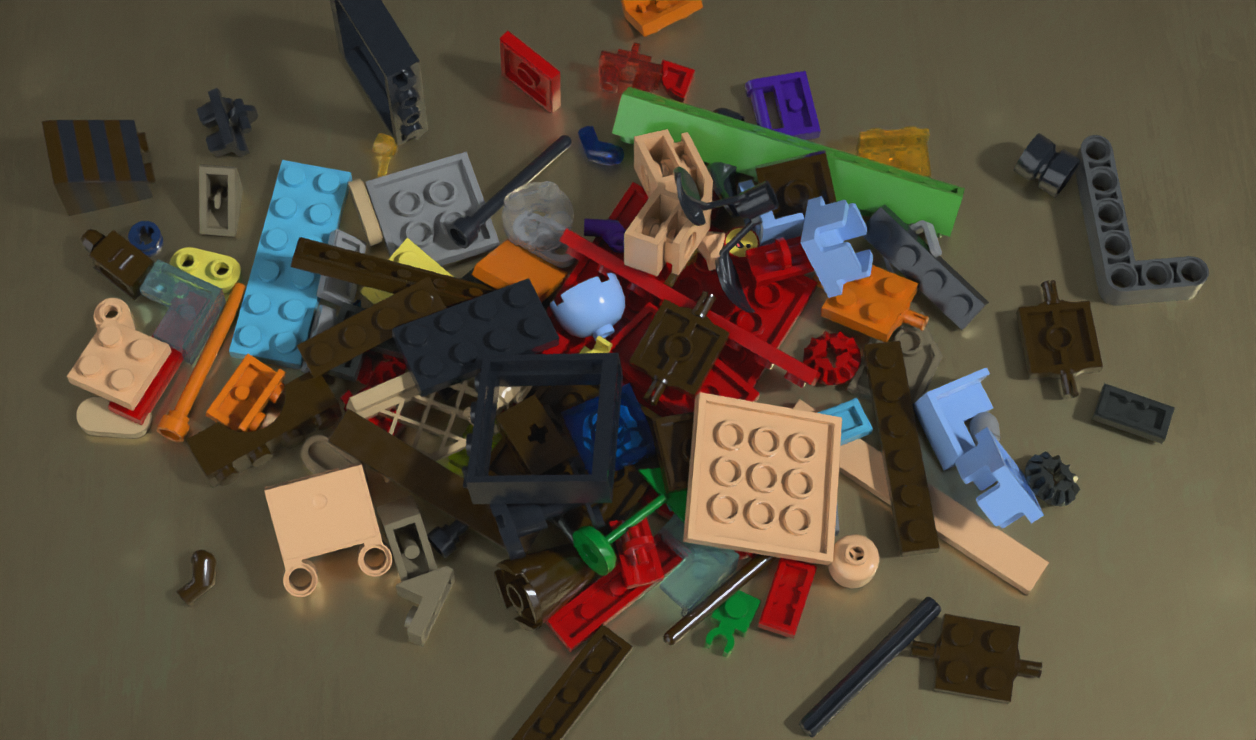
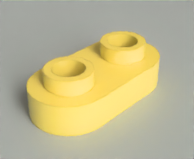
M186 247L178 250L170 261V269L175 280L185 286L227 294L231 293L236 283L242 282L243 276L239 263L233 257ZM187 260L194 261V263L189 267L182 266V264ZM221 268L228 269V272L224 275L217 274V271Z

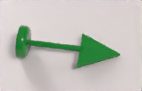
M660 468L639 470L642 477L659 496L604 537L591 526H582L573 533L572 539L576 550L583 561L597 574L605 576L616 566V556L611 543L664 503L670 507L685 525L687 491L666 494Z

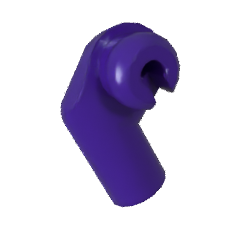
M584 219V236L602 237L613 251L618 253L624 252V233L626 230L620 222L609 219Z

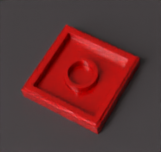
M507 30L499 38L501 74L549 113L553 114L561 106L560 71Z

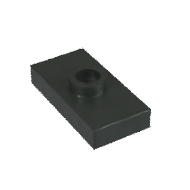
M1104 383L1092 420L1162 444L1166 439L1175 407Z

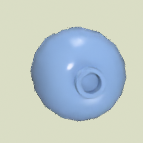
M607 273L610 279L608 281L601 282L597 276L561 294L564 302L558 306L554 300L550 303V309L564 331L571 336L579 338L593 336L595 341L598 336L606 338L615 332L613 325L622 317L625 309V296L614 273Z

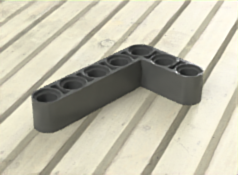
M1088 136L1083 140L1076 155L1081 161L1075 174L1098 292L1101 299L1109 305L1121 306L1181 301L1194 298L1209 276L1207 264L1202 259L1193 256L1135 261L1111 143L1103 136ZM1087 154H1092L1099 160L1092 159ZM1093 185L1101 186L1105 191H1099ZM1099 217H1106L1112 223H1106L1102 221ZM1105 248L1115 250L1118 255L1108 253ZM1182 274L1192 277L1194 282L1187 281ZM1147 277L1156 279L1160 285L1150 283ZM1112 280L1121 282L1125 288L1115 286Z

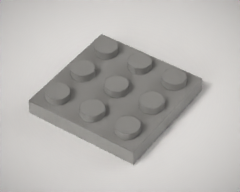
M467 151L365 181L366 189L390 257L406 238H409L440 266L492 251L500 245L491 218L480 227L478 239L466 249L456 245L447 232V227L458 217L471 216L485 204Z

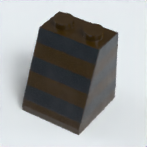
M134 120L42 121L53 184L69 216L153 198L150 184L156 183L155 172L152 162L146 163L144 156L145 153L150 152L146 133L138 132Z

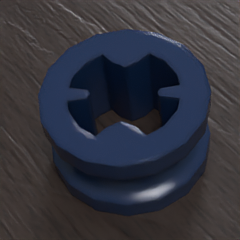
M140 221L131 227L128 233V239L131 244L148 257L154 256L161 251L163 237L155 223ZM147 233L148 237L151 235L152 242L145 245L144 241L141 243L140 236Z

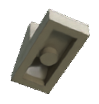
M445 566L396 585V590L400 597L419 604L418 607L412 606L404 623V627L408 628L407 635L410 642L422 647L424 646L455 581L452 568Z

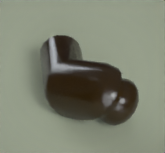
M203 549L195 551L191 556V563L193 564L192 580L176 591L187 606L205 594L216 583V559L212 553Z

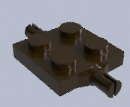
M1048 280L1041 283L1045 302L1037 306L1019 307L1016 312L1029 379L1059 378L1061 380L1063 398L1069 399L1070 396L1075 398L1079 396L1075 377L1079 374L1097 373L1103 368L1090 301L1069 302L1059 300L1056 281L1051 280L1049 283Z
M703 291L694 309L679 307L664 299L629 360V366L647 374L652 380L650 387L642 398L647 403L650 401V405L657 406V402L665 388L675 389L695 399L730 337V332L713 324L707 317L714 301H716V297L712 294L708 297V292Z
M944 614L941 633L935 644L913 640L911 646V656L933 659L935 669L933 691L1009 704L1012 697L1013 682L1018 674L1040 678L1042 670H1040L1042 662L1020 659L1018 650L1020 626Z

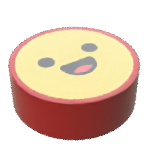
M744 226L734 227L731 230H729L725 235L723 247L736 234H738L744 228ZM751 229L730 250L729 257L734 263H748L745 257L746 250L757 248L760 245L756 232Z

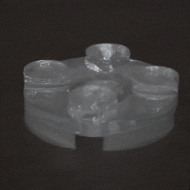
M551 181L528 183L518 187L505 197L502 224L506 236L513 244L527 247L528 251L535 253L551 251L563 244L559 240L566 228L572 229L574 211L570 199L559 189L557 184ZM534 211L546 214L544 222L540 224L535 219L529 220L528 217Z

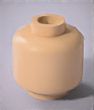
M858 534L846 535L834 545L833 562L828 565L829 573L834 581L843 587L851 589L860 588L871 581L878 569L880 560L878 549L865 536Z

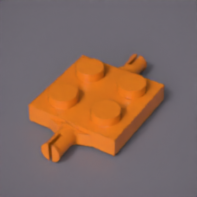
M872 265L870 276L845 283L842 295L827 298L821 309L822 317L882 342H887L893 331L903 323L923 331L929 319L928 316L909 309L910 303L917 293L918 283ZM815 273L812 280L818 283L817 287L824 289Z

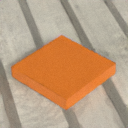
M507 239L475 265L472 275L496 290L529 278L542 303L564 284L568 273Z

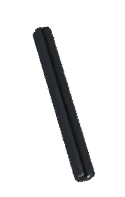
M926 597L800 720L799 726L808 736L815 737L940 614L941 606L933 598Z

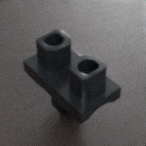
M218 88L209 91L210 101L197 109L199 119L206 128L210 129L216 125L219 127V131L206 137L209 151L217 157L230 152H234L240 158L249 154L243 133L246 134L252 131L251 124L258 118L257 109L252 105H244L243 99L239 98L233 101L231 98L222 97Z

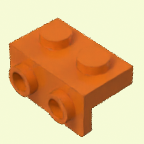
M621 0L625 19L644 37L657 33L662 28L680 19L687 18L690 14L703 8L702 0Z
M247 354L206 411V416L234 431H257L267 416L262 413L270 401L276 404L285 391V384L283 382L286 372L280 368L276 372L252 355Z

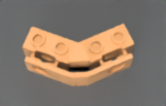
M668 129L634 136V169L649 199L624 233V265L655 276L659 275L666 262L672 264V273L679 275L711 228L712 209L703 210L706 223L702 226H696L686 217L677 194L673 170L680 166L694 180L700 200L706 203L712 202L713 179L688 132L681 133V141L674 143Z

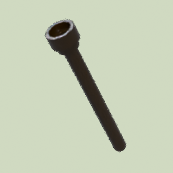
M757 554L666 631L663 636L664 642L670 646L679 642L777 557Z

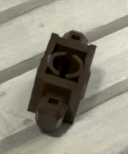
M89 229L82 235L81 242L83 247L90 253L88 256L94 263V270L134 301L141 293L148 299L159 302L168 291L164 282L158 278L159 274L155 262L115 230H112L105 236L97 230Z

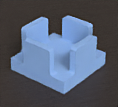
M822 196L808 200L800 243L828 298L842 295L845 283L871 275L873 255L871 250L855 253L851 244L844 242L867 233V226L856 204H848L846 200H841L826 205Z
M986 427L975 434L978 445L957 458L955 465L964 483L968 484L973 481L981 491L998 481L995 486L976 498L978 506L995 526H1000L1003 529L1024 515L1031 524L1044 516L1034 492L1027 483L1025 474L989 428Z

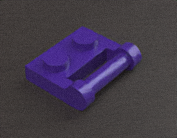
M806 71L757 78L745 83L746 95L751 98L758 126L804 140L820 137L821 130ZM773 92L782 128L772 129L764 98L765 93Z

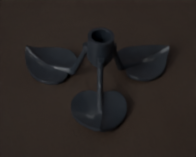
M714 162L708 165L707 170L713 179V189L721 200L706 203L700 200L698 189L691 175L680 166L674 168L673 174L680 205L686 217L694 225L702 226L706 223L703 210L724 206L729 215L734 218L740 216L742 219L749 218L751 220L720 250V257L715 259V265L720 284L729 300L745 312H756L751 308L746 299L736 267L729 257V252L754 226L763 223L761 215L779 207L772 186L769 182L765 181L737 195L735 185L737 167L722 162Z

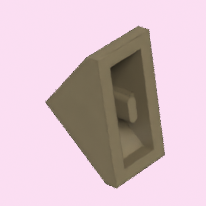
M199 165L200 234L236 236L243 187L237 167Z

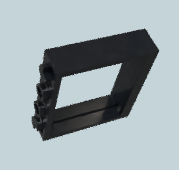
M330 0L339 51L397 146L413 138L418 140L428 131L420 61L382 0Z
M619 353L483 355L481 373L475 375V390L478 393L477 401L472 402L470 407L471 423L474 425L473 433H468L466 437V452L469 456V463L462 468L464 475L463 488L469 490L473 504L612 503L623 372ZM600 385L592 474L488 476L499 387Z

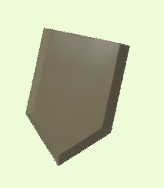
M928 322L923 331L903 323L893 331L887 341L901 342L912 404L927 392L942 359L941 351L937 343L934 342L928 328ZM871 337L868 344L882 343V341ZM863 355L860 367L852 377L847 390L852 395L872 403Z

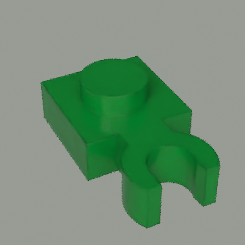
M740 590L732 595L713 612L710 621L719 626L709 631L706 636L705 647L709 649L713 640L721 638L726 642L723 656L727 658L733 651L735 642L733 634L736 633L745 637L761 604V600Z

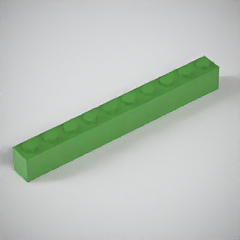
M628 87L622 93L612 134L621 136V141L634 145V136L668 129L674 143L681 141V133L688 132L705 165L707 163L722 162L736 166V176L740 175V173L753 176V180L759 183L755 169L757 165L825 150L837 201L846 200L848 204H856L860 214L867 217H872L885 204L907 225L915 224L920 220L933 224L937 238H941L943 235L950 237L965 190L962 187L632 87Z

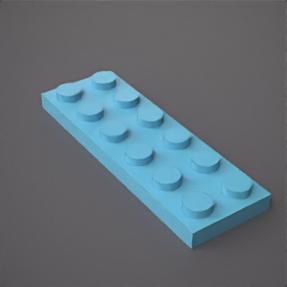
M282 160L230 345L229 353L231 357L244 359L247 354H250L262 363L301 370L303 357L296 345L309 338L312 323L321 299L316 296L321 275L291 267L292 258L299 237L328 244L330 232L335 229L339 230L349 193L348 182L352 181L351 172Z

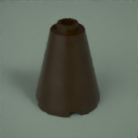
M572 543L529 553L521 559L503 560L496 565L500 569L494 571L496 587L506 608L511 606L515 608L519 616L514 618L519 626L530 632L544 625L598 575L583 561Z

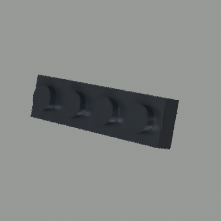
M885 204L867 221V233L863 237L907 279L918 283V289L961 330L966 328L989 303L941 256L934 257L929 245Z

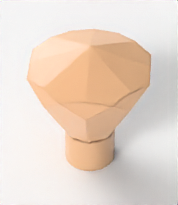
M708 231L696 248L706 260L709 271L716 270L715 259L720 257L719 252L725 240V233Z

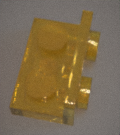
M908 126L900 130L884 131L881 128H872L859 133L856 145L857 156L931 178L927 146L930 137L929 129Z

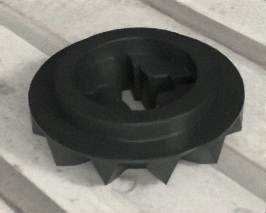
M1046 451L1040 455L1035 454L1025 466V477L1028 485L1040 499L1048 504L1060 507L1067 506L1076 499L1075 496L1081 490L1076 484L1079 477L1069 470L1071 464L1065 465L1062 463L1059 455L1052 457ZM1053 475H1054L1055 480L1058 482L1055 486H1054V482H1055V481H1053Z

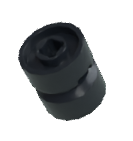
M1038 133L1022 153L1014 167V172L1029 181L1037 178L1039 180L1038 187L1056 198L1073 176L1081 160L1065 149L1056 152V144Z

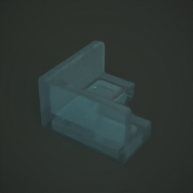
M157 259L140 287V292L143 296L169 307L153 336L155 339L169 344L171 348L180 351L184 361L192 365L208 340L226 300L221 288Z
M676 514L658 531L657 537L683 559L660 583V589L682 608L681 616L684 617L730 577L737 569L740 555L730 549L683 542L684 523Z

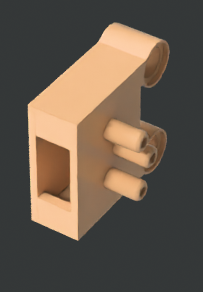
M361 462L265 487V496L285 566L283 585L291 595L305 597L311 594L317 586V569L307 558L361 544L357 552L358 564L365 574L381 576L390 569L392 553L388 544L381 538ZM371 548H379L385 552V560L379 566H369L364 561L365 553ZM297 568L306 569L312 576L311 581L302 587L295 586L289 579L292 571Z

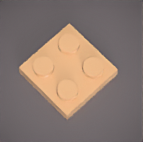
M105 318L68 373L67 378L71 384L133 411L172 351L169 344Z

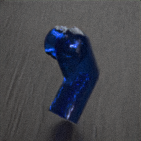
M586 126L578 131L579 139L589 161L605 166L620 164L623 161V149L618 145L599 141L593 126Z

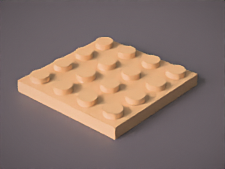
M700 392L695 396L683 542L823 565L831 564L834 558L842 417Z

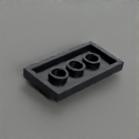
M529 278L392 329V336L421 397L466 381L481 373L483 355L536 354L559 345V336Z

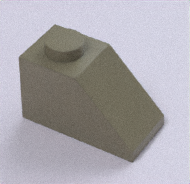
M410 495L376 507L401 582L436 570L437 565L413 496Z

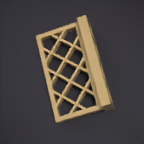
M407 372L349 397L346 409L349 408L365 419L380 415L393 420L389 430L391 435L397 422L418 429L412 447L434 461H438L466 448V438L450 434V430L455 416L467 420L464 417V411L458 410L463 394L466 393L477 397L478 393H476L474 388L466 386L468 380L463 381L462 384L458 383L450 386V388L460 391L453 408L434 401L436 392L431 393L429 399L421 397L410 372ZM413 400L426 405L421 422L400 415L404 403ZM398 406L396 414L388 411ZM430 407L451 414L446 431L425 424ZM496 423L493 436L499 434ZM422 431L443 438L438 451L428 453L416 448ZM447 440L454 442L453 444L445 447ZM383 476L386 484L392 482L391 480Z

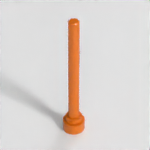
M242 283L234 285L174 410H170L167 415L162 416L156 430L165 438L175 442L184 441L190 429L187 416L243 302L247 288L246 285Z

